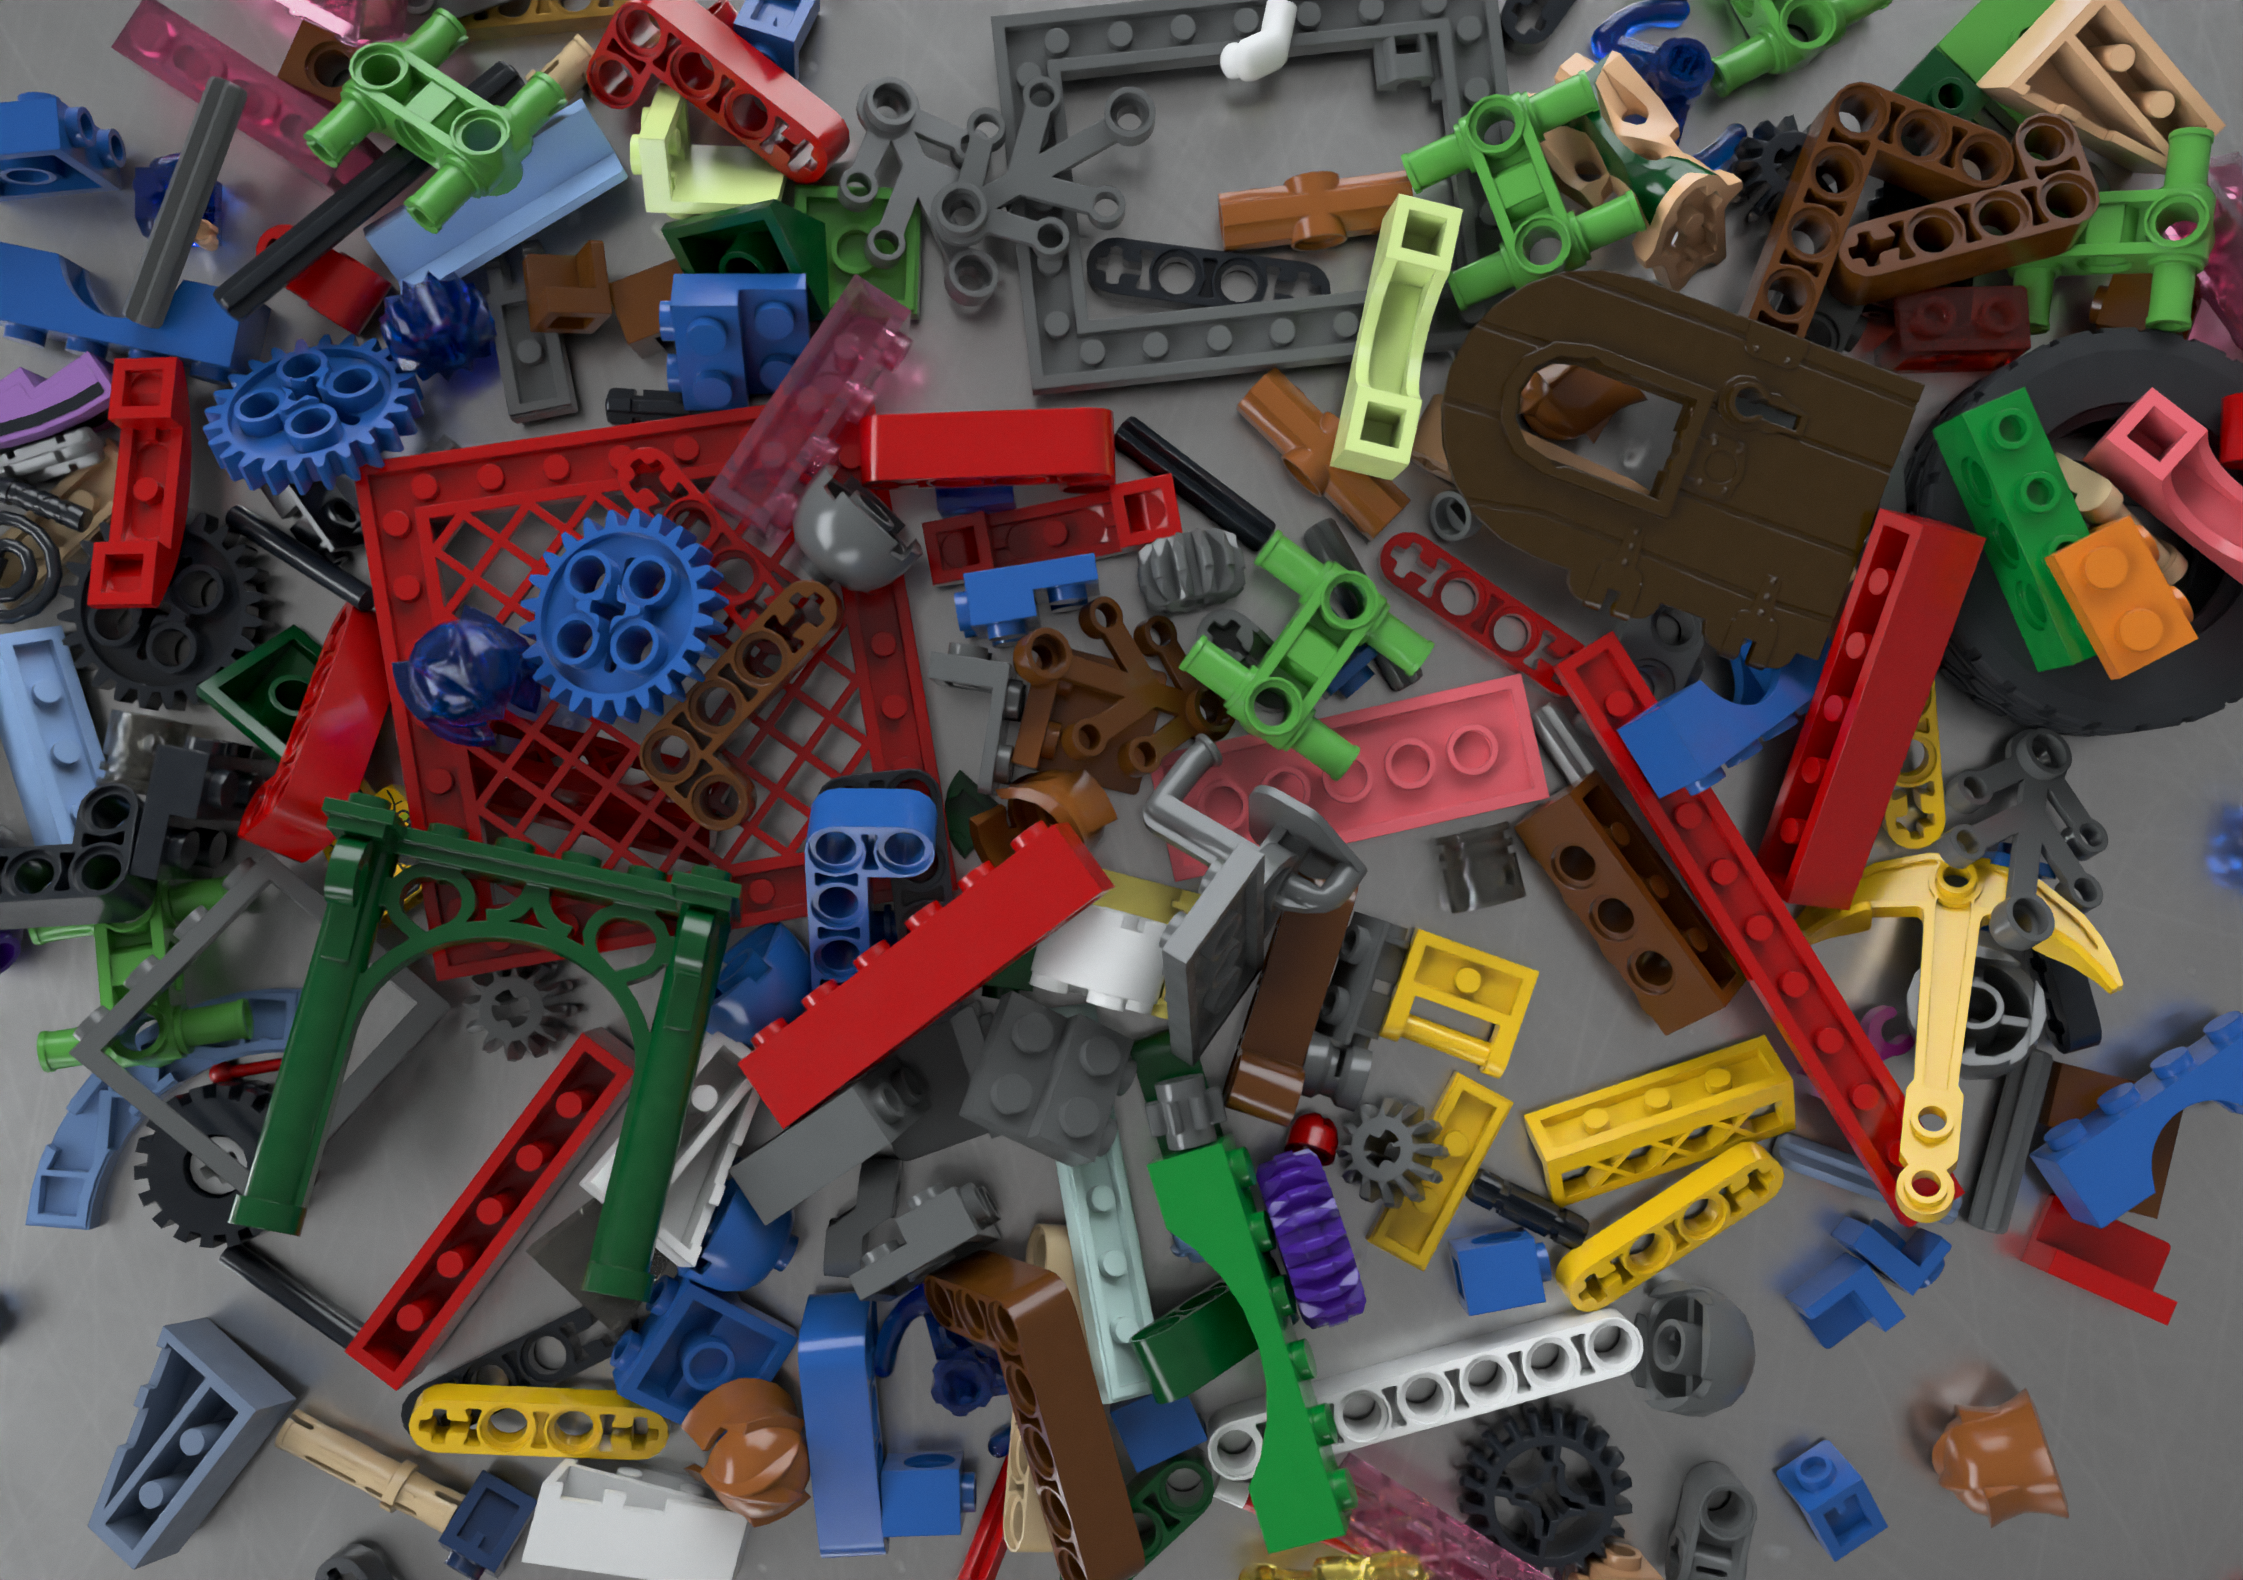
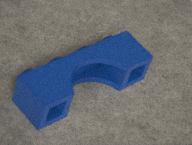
M0 242V326L5 328L3 337L8 340L38 348H45L46 339L66 342L65 350L81 356L88 351L105 360L108 351L128 355V358L178 357L183 362L184 367L190 368V377L223 386H229L230 382L227 377L230 374L248 375L252 372L247 361L250 359L260 361L271 308L265 304L244 321L237 322L221 309L213 297V293L218 286L183 279L173 295L163 325L159 329H153L135 323L128 318L108 316L95 297L89 271L58 253Z
M1827 636L1819 660L1795 654L1790 663L1778 669L1764 668L1762 671L1745 665V659L1752 641L1746 640L1741 645L1738 658L1730 660L1735 682L1733 702L1722 698L1699 680L1655 703L1617 729V732L1658 798L1660 799L1683 787L1686 788L1690 796L1708 789L1726 777L1721 767L1724 763L1727 768H1731L1763 749L1758 740L1759 737L1763 741L1770 740L1797 724L1799 721L1793 712L1796 711L1799 716L1807 713L1832 644L1829 637Z
M2231 1011L2213 1019L2203 1028V1032L2206 1034L2204 1037L2187 1048L2177 1047L2161 1054L2150 1064L2153 1071L2134 1084L2124 1083L2113 1087L2098 1098L2097 1104L2099 1108L2081 1120L2070 1119L2064 1121L2045 1134L2044 1140L2046 1143L2030 1153L2029 1156L2072 1219L2102 1229L2156 1192L2152 1176L2154 1146L2163 1127L2181 1110L2203 1101H2213L2231 1113L2243 1115V1013Z

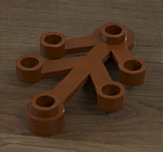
M1101 596L1085 604L1080 609L1078 620L1082 631L1088 637L1104 641L1120 670L1072 655L1068 640L1062 633L1053 628L1043 627L1022 637L1014 648L1013 665L1015 671L1022 679L1031 684L1045 685L1058 679L1120 699L1094 718H1083L1064 729L1061 736L1062 747L1065 753L1076 761H1085L1101 754L1109 739L1152 709L1175 716L1150 737L1141 735L1124 742L1120 746L1117 759L1121 770L1130 777L1139 778L1155 772L1160 767L1164 756L1188 739L1195 740L1198 734L1207 735L1213 742L1221 740L1229 733L1236 720L1226 713L1227 709L1223 707L1225 699L1188 672H1183L1178 668L1186 654L1177 641V630L1170 619L1162 615L1152 616L1135 627L1132 638L1123 623V613L1119 604L1110 597ZM1096 609L1104 614L1106 627L1100 625L1095 616ZM1151 628L1158 632L1160 645L1153 641L1150 633ZM1032 651L1036 652L1041 658V669L1034 662ZM1144 656L1151 658L1159 657L1175 688L1159 683ZM1200 706L1206 713V720L1201 713ZM1079 730L1087 734L1090 741L1089 749L1084 748L1080 744ZM1136 747L1144 754V766L1140 765L1135 758Z

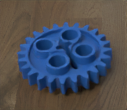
M325 334L317 346L308 347L303 339H298L293 352L286 354L283 350L274 347L271 349L272 360L266 363L255 359L247 361L252 371L248 375L230 374L227 378L233 389L214 391L213 396L218 405L205 409L204 413L209 424L203 426V431L209 441L208 445L220 468H226L232 481L236 482L245 479L249 489L253 491L268 483L273 495H279L292 483L295 484L300 495H306L313 482L322 480L328 491L333 490L337 476L346 474L350 479L358 481L361 479L359 467L364 464L378 468L385 466L380 455L383 451L402 452L404 446L399 436L416 435L418 432L413 419L424 416L420 401L424 400V395L408 358L400 359L396 347L390 346L382 350L377 338H372L360 346L354 334H349L337 345L333 344L329 334Z
M634 508L627 519L615 510H608L605 528L590 518H586L583 520L584 538L581 540L567 532L561 534L562 542L566 549V552L561 557L551 552H544L542 556L551 570L547 576L539 574L530 575L528 580L541 589L538 598H529L521 601L520 606L535 613V620L519 627V633L536 641L522 655L524 659L540 666L532 678L535 682L551 688L548 696L550 699L567 707L569 706V711L588 719L593 716V718L613 725L618 716L630 723L636 724L639 723L642 708L657 716L664 715L663 696L666 694L683 703L687 698L681 682L686 677L701 683L704 682L706 678L696 664L700 657L718 659L720 654L715 648L708 645L707 641L709 635H719L727 632L728 627L712 617L713 612L728 606L729 600L716 591H712L725 578L721 572L708 565L714 555L711 551L696 543V535L681 525L677 526V524L659 513L652 518L640 509ZM605 574L603 583L595 590L598 580ZM665 578L662 590L653 597L656 585L661 579ZM593 636L590 648L583 655L585 643ZM653 641L650 654L641 662L644 648Z

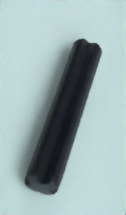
M1130 416L1114 434L1115 447L1153 476L1172 473L1175 492L1225 531L1236 534L1237 540L1252 551L1258 552L1275 532L1276 525L1274 521L1136 417Z

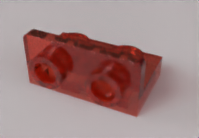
M2021 285L1929 288L1894 297L1895 331L1874 349V366L1896 374L1996 371L2031 349L2027 289Z

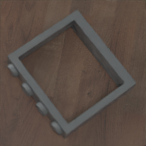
M269 851L258 862L251 857L242 861L222 883V887L228 892L210 910L200 905L179 924L173 935L180 941L161 960L154 955H150L132 971L123 983L130 991L111 1010L107 1009L104 1005L94 1010L74 1031L73 1037L80 1042L69 1052L71 1056L242 1195L250 1171L105 1052L271 883L319 924L322 923L328 902ZM375 942L369 963L370 966L388 952L377 942ZM407 967L393 976L389 982L416 1005L343 1082L326 1144L451 1009L449 1002Z

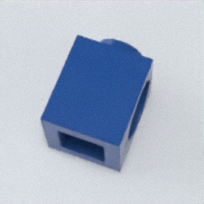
M1523 1227L1447 1240L1459 1303L1469 1316L1546 1302L1543 1282L1552 1280L1548 1253L1544 1243H1535L1534 1237Z
M964 1451L887 1454L881 1470L883 1537L961 1535L966 1513L976 1512L977 1507L976 1472H965Z

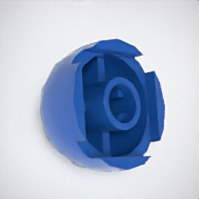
M778 922L777 927L773 923L762 924L725 952L723 962L727 965L720 972L707 1032L712 1035L719 1031L735 1042H742L748 1048H752L754 1046L750 1039L763 1028L781 1017L790 1024L806 1012V1008L801 1003V1000L812 992L810 955L801 942L781 922Z
M741 1156L735 1157L731 1166H735L744 1158ZM732 1177L730 1181L726 1179L724 1183L726 1188L719 1206L715 1207L700 1245L702 1250L695 1267L677 1266L679 1276L703 1287L720 1292L745 1291L760 1284L772 1269L782 1272L790 1263L799 1241V1237L791 1233L795 1219L794 1207L765 1226Z

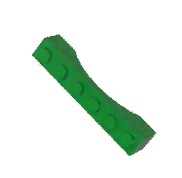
M1232 1132L1217 1136V1140L1198 1147L1158 1153L1147 1164V1168L1166 1229L1194 1248L1223 1278L1243 1308L1259 1347L1266 1380L1267 1423L1260 1460L1248 1490L1268 1554L1346 1535L1352 1509L1358 1508L1356 1488L1347 1467L1338 1469L1331 1444L1337 1443L1338 1440L1334 1418L1327 1403L1318 1404L1311 1383L1312 1379L1317 1378L1314 1355L1306 1338L1297 1339L1290 1315L1297 1313L1294 1292L1286 1274L1277 1276L1270 1251L1275 1250L1277 1247L1273 1225L1266 1210L1257 1212L1250 1187L1256 1185V1174L1251 1156L1245 1146L1237 1148Z

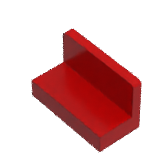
M2055 1193L2048 1195L2020 1261L2168 1326L2178 1303L2153 1291L2171 1250L2168 1242L2118 1220H2114L2102 1229L2074 1220Z

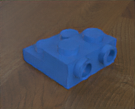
M26 92L19 94L17 101L0 103V202L122 190L120 168L124 167L126 163V151L122 137L116 129H100L94 124L90 112L85 107H69L59 97L49 93Z
M806 274L673 275L671 301H660L659 324L662 341H675L677 354L667 355V383L670 393H682L684 411L729 410L749 407L750 394H813L814 372Z
M1094 553L964 573L963 578L966 591L954 593V600L960 632L964 631L965 638L979 637L980 640L988 638L989 641H992V647L1014 646L1022 637L1028 635L1029 632L1042 628L1038 605L1049 603L1051 612H1067L1081 609L1085 604L1089 603L1088 597L1100 595Z
M677 1272L674 1278L663 1275L656 1282L652 1290L650 1302L646 1303V1310L651 1312L638 1333L629 1329L620 1337L612 1352L610 1365L615 1367L612 1374L618 1395L681 1425L688 1412L706 1394L722 1384L738 1378H759L771 1382L799 1338L794 1328L742 1302L737 1291L720 1292L703 1287L679 1276ZM727 1431L722 1433L715 1442H718Z

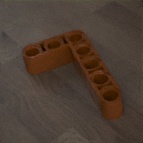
M1855 82L1846 85L1836 93L1812 122L1738 315L1805 338L1868 175L1936 202H1941L1995 188L2004 182L2013 170L2015 158L2011 145L2005 137L1993 130L1872 83ZM1839 112L1849 113L1854 116L1860 125L1861 132H1852L1845 128L1840 121ZM1901 135L1908 136L1916 141L1920 148L1921 157L1914 156L1906 151L1901 142ZM1963 159L1970 160L1976 164L1980 170L1981 180H1976L1967 174L1963 167ZM1815 172H1825L1832 176L1837 185V193H1830L1822 189L1817 183ZM1792 231H1800L1810 237L1814 245V254L1803 253L1797 249L1792 240ZM1768 290L1779 291L1787 297L1791 306L1790 315L1780 314L1771 307L1768 300ZM1739 392L1736 396L1748 399L1742 392Z
M979 1250L927 1275L923 1284L924 1294L929 1309L937 1322L946 1330L994 1348L997 1351L1062 1579L1128 1580L1140 1573L1145 1567L1144 1551L1076 1307L1064 1281L1051 1270L988 1250Z

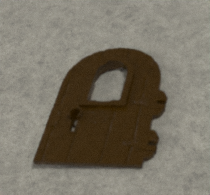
M1605 269L1564 271L1524 285L1495 304L1467 334L1449 368L1441 403L1442 447L1452 481L1473 515L1500 540L1532 557L1567 569L1566 583L1573 596L1582 601V606L1599 611L1606 593L1610 589L1617 592L1615 600L1609 608L1610 616L1627 622L1629 618H1646L1654 614L1660 604L1703 619L1702 635L1706 644L1715 649L1717 655L1730 660L1737 659L1743 640L1746 639L1752 641L1745 659L1746 666L1760 671L1764 670V668L1778 669L1790 663L1795 654L1819 660L1833 619L1840 606L1857 562V557L1861 552L1925 384L1640 277ZM1551 364L1579 366L1682 405L1673 429L1677 433L1672 443L1671 454L1666 459L1663 470L1657 471L1649 495L1549 459L1526 443L1516 421V414H1519L1521 392L1534 375L1533 373ZM1739 392H1742L1747 396L1750 403H1760L1795 416L1796 420L1793 428L1789 429L1762 419L1764 416L1759 414L1749 417L1743 416L1736 409V396Z

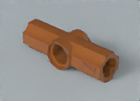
M1405 170L1340 178L1338 173L1332 171H1313L1293 176L1287 179L1283 186L1219 193L1217 201L1223 249L1225 252H1234L1291 244L1292 249L1297 251H1317L1338 246L1344 243L1347 237L1380 233L1382 220L1398 194L1413 197L1412 185Z
M1274 367L1248 391L1245 397L1237 404L1236 410L1282 454L1281 461L1299 483L1318 497L1324 495L1362 535L1364 534L1372 541L1409 504L1411 499L1391 480L1330 466L1340 419L1328 411L1323 414L1298 387L1285 377L1284 373L1282 374Z

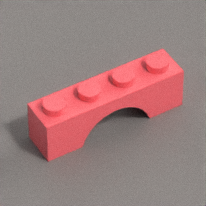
M2152 387L2125 411L2082 460L2243 585V486L2231 477L2215 458L2209 446L2208 430Z

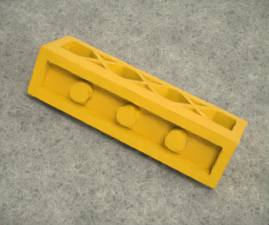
M1765 1035L1524 1115L1527 1133L1543 1164L1548 1196L1552 1203L1558 1205L1559 1208L1720 1155L1741 1142H1759L1796 1129L1793 1079ZM1775 1103V1112L1751 1120L1747 1119L1756 1109ZM1713 1125L1705 1135L1691 1140L1687 1139L1695 1129ZM1647 1145L1652 1146L1645 1155L1631 1160L1626 1159L1633 1150ZM1587 1165L1592 1166L1585 1175L1563 1182V1173Z

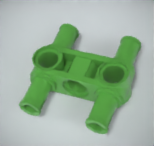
M1729 0L1750 39L1717 57L1707 60L1704 65L1707 80L1713 91L1719 97L1724 98L1733 90L1766 72L1773 75H1781L1785 72L1801 70L1816 55L1838 44L1841 38L1844 37L1847 27L1879 9L1882 10L1888 7L1893 0ZM1787 24L1801 27L1807 33L1809 42H1801L1795 39L1789 33Z
M437 8L432 13V16L404 43L401 41H394L393 43L375 42L357 50L350 59L349 71L351 78L342 86V92L340 93L342 101L312 130L309 129L303 135L304 139L307 140L306 144L320 160L333 168H337L342 163L344 157L367 135L374 132L385 134L438 169L413 196H409L404 201L410 216L421 227L433 234H437L443 228L442 226L471 197L480 199L482 196H499L507 194L516 188L523 176L521 162L532 152V146L534 145L532 136L558 110H562L568 104V101L565 99L567 96L560 85L543 72L537 71L531 77V80L502 107L498 105L493 106L437 70L460 46H464L469 41V37L466 36L467 31L461 22L443 8Z
M1584 69L1579 71L1577 75L1530 97L1527 91L1523 93L1517 91L1508 96L1493 94L1483 97L1473 105L1466 116L1459 118L1458 123L1453 125L1455 132L1408 154L1406 152L1401 155L1405 171L1416 194L1464 170L1470 169L1472 174L1477 172L1503 238V242L1499 243L1500 250L1455 271L1451 270L1447 277L1453 296L1461 311L1514 286L1518 290L1530 282L1564 271H1575L1587 265L1586 262L1592 259L1591 252L1638 231L1647 230L1632 189L1620 197L1575 216L1573 210L1567 213L1540 143L1546 140L1544 133L1592 111L1600 110ZM1506 120L1515 124L1513 134L1503 144L1488 145L1484 143L1485 133L1494 123ZM1555 238L1562 242L1560 254L1551 263L1541 266L1529 261L1531 249L1541 239Z
M2185 127L2173 130L2168 135L2169 149L2164 186L2159 189L2099 192L2100 201L2096 212L2076 244L2069 251L2057 256L2007 268L2008 275L2014 278L2009 320L2006 323L2007 331L2020 335H2040L2050 331L2049 318L2054 279L2060 276L2135 273L2153 274L2148 317L2145 321L2146 329L2152 328L2172 333L2191 329V310L2196 275L2203 272L2204 267L2207 266L2209 254L2212 252L2215 243L2213 221L2216 196L2213 194L2214 191L2207 186L2211 146L2214 143L2215 136L2214 132L2202 127ZM2030 152V155L2035 159L2046 160L2040 154ZM2049 209V211L2057 217L2064 219L2068 218V216L2060 210ZM2190 221L2197 224V228L2193 233L2184 239L2173 241L2162 237L2167 228L2176 222Z
M1276 530L1253 563L1258 567L1264 568L1300 595L1297 601L1301 605L1257 667L1252 665L1249 669L1202 634L1178 668L1183 672H1188L1225 699L1223 707L1227 709L1226 713L1236 719L1248 734L1262 738L1278 751L1283 749L1287 752L1290 748L1294 749L1329 774L1330 778L1336 782L1350 768L1358 756L1360 748L1352 745L1315 718L1316 710L1313 707L1356 646L1361 647L1364 643H1367L1404 670V673L1410 677L1427 659L1435 643L1426 640L1389 613L1391 605L1387 603L1388 599L1377 592L1375 584L1368 576L1358 571H1348L1336 561L1332 563L1327 560L1322 564L1282 535L1283 533L1280 530ZM1344 587L1356 596L1358 611L1352 620L1342 619L1332 611L1330 594L1333 588ZM1261 691L1276 693L1283 701L1284 716L1276 726H1268L1262 723L1255 714L1254 702Z
M229 874L223 877L178 884L174 879L158 880L153 904L142 917L131 923L28 928V932L32 942L37 944V946L46 945L48 942L93 935L96 947L100 1005H104L107 1009L111 1010L130 991L123 983L132 971L150 955H154L161 960L180 941L173 935L179 924L200 905L210 910L228 892L222 887V883ZM118 878L114 879L107 888L113 885ZM183 972L105 1053L123 1068L140 1065L148 1068H161L171 1064L176 1059L186 1058L188 1054L194 1052L195 1046L253 1038L254 1020L252 1009L248 999L245 998L237 999V1001L189 1009L186 1002ZM157 1020L159 1035L155 1043L149 1048L139 1051L135 1044L136 1033L146 1022ZM77 1027L39 1032L37 1037V1055L44 1072H55L57 1069L82 1065L69 1054L80 1042L73 1037Z

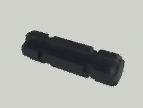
M612 388L609 390L605 402L607 421L614 426L635 423V420L646 422L722 411H684L682 393H670L665 390L643 389L642 396L637 395L636 389Z
M1483 1168L1478 1169L1465 1194L1471 1202L1489 1211L1494 1207L1499 1216L1543 1237L1550 1234V1239L1553 1242L1570 1250L1583 1244L1589 1230L1590 1223L1583 1216L1566 1208L1559 1211V1206L1552 1203V1201L1512 1182L1505 1185L1504 1179Z

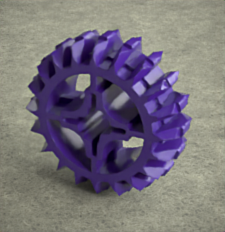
M1308 1148L1294 1153L1290 1150L1275 1155L1273 1160L1258 1165L1256 1180L1266 1212L1273 1225L1276 1244L1287 1277L1291 1283L1302 1320L1311 1329L1327 1325L1331 1328L1349 1321L1348 1318L1363 1313L1366 1297L1347 1232L1320 1159Z

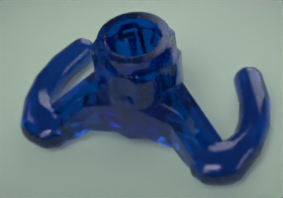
M1644 0L1635 2L1611 14L1594 30L1591 37L1592 53L1598 62L1611 51L1622 54L1663 101L1678 123L1680 137L1675 144L1679 146L1688 111L1695 105L1712 80L1714 64H1712L1711 56L1706 46L1697 39L1673 37L1664 41L1659 47L1625 37L1628 31L1639 26L1656 22H1682L1690 15V5L1687 0ZM1730 124L1712 144L1691 156L1714 171L1734 155L1735 146L1743 137H1747V130L1742 124Z
M923 1284L917 1286L901 1298L886 1317L877 1337L874 1361L876 1376L887 1378L892 1375L895 1370L898 1348L906 1330L914 1319L925 1317L937 1360L932 1370L934 1376L930 1391L936 1404H941L944 1408L951 1411L954 1416L962 1417L967 1416L969 1412L978 1407H986L993 1396L1008 1394L1004 1378L997 1379L998 1374L1003 1376L996 1351L989 1346L945 1329L946 1336L951 1341L947 1345L942 1327L934 1318L927 1304ZM1011 1425L990 1438L988 1451L993 1457L1002 1458L1009 1454Z

